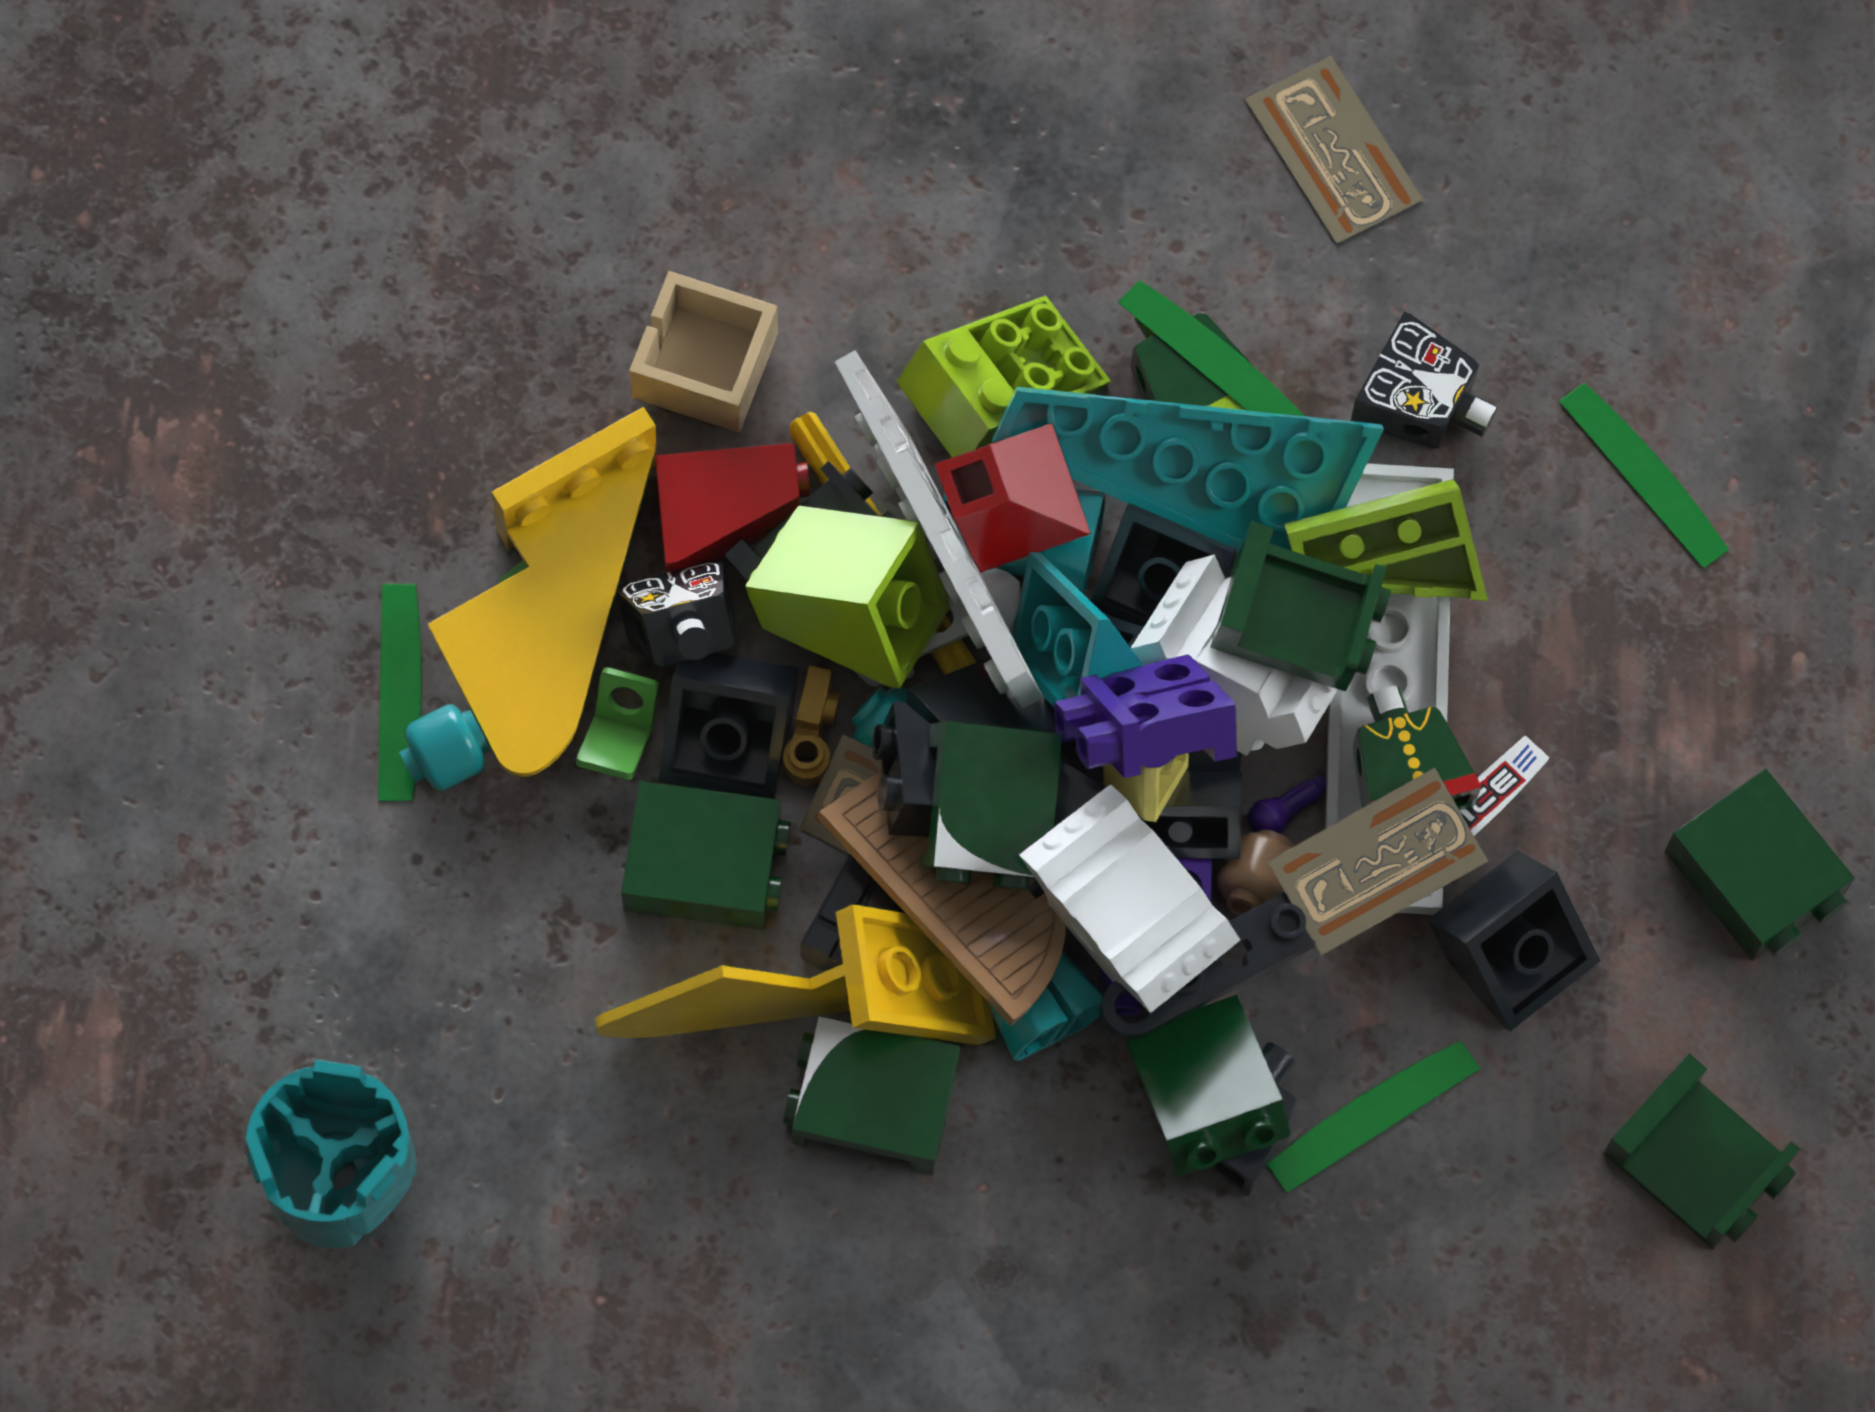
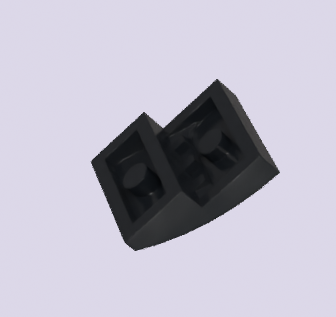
M992 657L907 688L906 704L930 724L950 721L1056 733L1054 710L1045 698L1023 709L1010 690L1003 694L998 692L984 666V663L991 660ZM1062 740L1061 752L1070 749L1071 741L1064 742Z

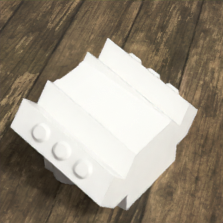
M1215 554L1185 562L1132 645V651L1143 665L1189 654L1210 676L1211 681L1214 680L1236 704L1237 751L1247 756L1251 750L1260 749L1264 743L1276 749L1306 743L1338 689L1210 648L1231 577L1225 579Z
M1111 784L1020 854L1024 863L1045 891L1049 906L1112 982L1117 981L1122 984L1150 1013L1240 941L1228 920L1210 903L1201 887L1156 833L1138 817L1129 801Z

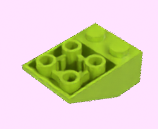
M1045 295L924 340L896 383L953 458L992 444V438L1016 387L1095 395L1108 387L1111 380Z

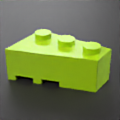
M1454 479L1284 524L1291 551L1362 574H1370L1375 563L1387 567L1382 587L1391 589V594H1405L1433 598V596L1469 598V600L1488 601L1461 491Z

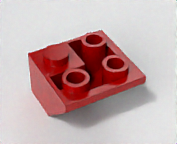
M1053 423L935 464L953 518L980 573L1027 557L1029 552H1041L1091 534Z

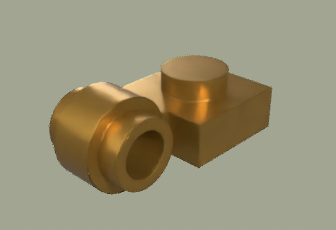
M809 665L796 717L795 732L793 738L786 744L783 751L784 771L787 777L798 785L811 786L821 782L830 763V751L825 741L821 739L824 725L834 727L841 699V692L832 690V670ZM805 756L812 757L815 759L813 762L810 763H802L799 761L800 758Z

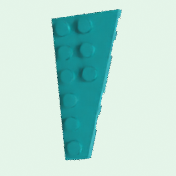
M1016 387L992 438V443L1053 423L1072 479L1127 504H1134L1233 547L1238 553L1251 521L1274 528L1270 544L1290 550L1284 528L1285 523L1346 508L1384 428L1382 424Z

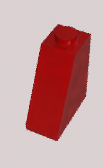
M794 443L655 455L666 573L720 558L723 560L726 558L725 554L741 539L751 545L764 538L788 517L797 506H800V498L810 497L807 462L796 463Z

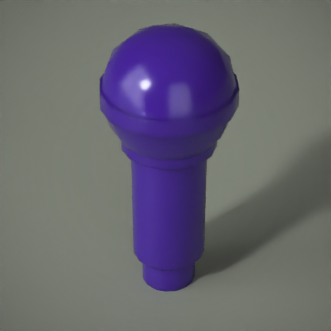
M1317 775L1312 779L1307 778L1278 798L1258 800L1249 809L1248 823L1253 832L1271 830L1282 834L1293 815L1321 797V793L1326 791V780L1321 775Z

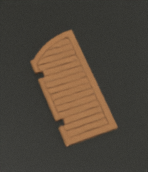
M882 770L819 811L817 819L1010 1026L1029 1011L1040 998L1054 975L1061 958L1066 936V925L1047 903L1048 899L1045 893L1035 899L1028 890L994 887V875L972 873L971 884L935 880L936 869L919 867L920 855H926L928 852L929 837L889 835L887 813L879 809L877 800L879 780L883 775ZM1030 879L1029 886L1035 881V879Z

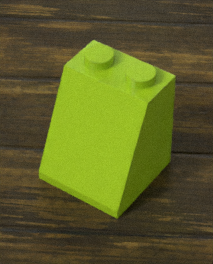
M797 506L784 528L777 534L773 545L757 569L750 575L749 581L745 586L762 629L888 687L899 689L951 607L919 522Z

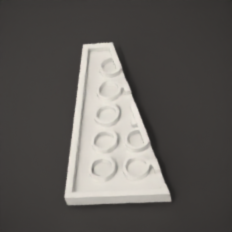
M855 350L836 360L835 363L861 410V413L855 415L856 421L871 446L874 445L879 455V458L876 460L893 490L896 489L901 499V502L898 504L906 520L920 523L933 560L939 558L945 568V571L939 573L944 587L954 604L963 602L968 612V615L961 618L964 627L976 648L980 649L986 646L992 657L991 660L984 663V666L1000 694L1010 690L1023 709L1044 698L909 432Z

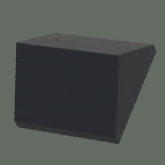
M1129 503L1121 519L1091 602L1103 613L1144 627L1185 562L1215 554L1225 579L1231 577L1236 549Z

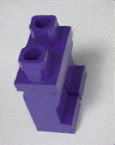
M1189 654L1115 672L1102 679L1097 674L1080 678L1081 696L1055 701L1054 703L1056 733L1062 734L1064 742L1076 740L1079 760L1087 769L1112 764L1123 778L1141 775V765L1148 768H1158L1168 764L1177 755L1204 750L1214 762L1237 757L1236 704L1214 680L1211 681L1210 676Z

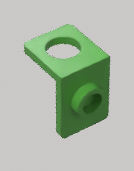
M609 667L603 669L600 676L595 716L577 755L576 765L578 767L626 780L633 778L653 730L659 691L658 681ZM618 687L633 689L641 696L643 706L638 709L621 707L614 701L611 692Z

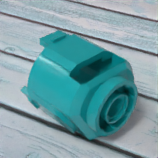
M315 1059L314 1067L308 1066L296 1070L271 1086L257 1103L250 1117V1123H248L246 1142L249 1151L246 1153V1157L256 1184L261 1182L275 1218L293 1231L297 1240L323 1248L354 1246L364 1234L373 1231L393 1211L412 1184V1178L417 1173L414 1145L399 1102L382 1082L374 1076L366 1075L361 1066ZM350 1162L355 1167L354 1179L346 1187L334 1189L337 1173L344 1168L346 1163Z

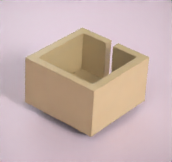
M668 271L651 314L652 327H646L629 370L631 396L633 399L740 433L778 335L777 305Z

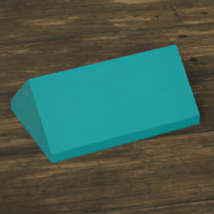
M1029 552L1012 636L1043 697L1054 707L1055 701L1081 696L1080 678L1097 674L1102 679L1115 672L1143 666L1113 623L1040 552Z

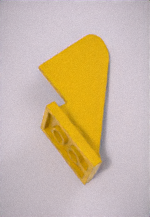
M644 407L492 491L496 532L508 550L515 546L527 568L428 623V628L498 763L505 771L512 775L520 777L533 776L549 767L566 750L577 731L647 479L652 474V468L656 467V425Z
M850 905L836 912L843 964L812 978L719 966L602 1013L595 1018L596 1032L601 1036L649 1038L850 1011L853 1028L981 1045L996 1039L993 1015L988 1001L906 913L859 905Z

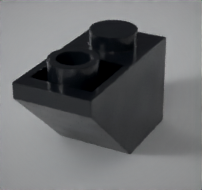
M893 702L883 725L877 724L874 730L872 741L873 757L875 760H881L883 774L878 785V807L881 811H886L889 835L929 837L937 749L929 748L931 724L905 702Z

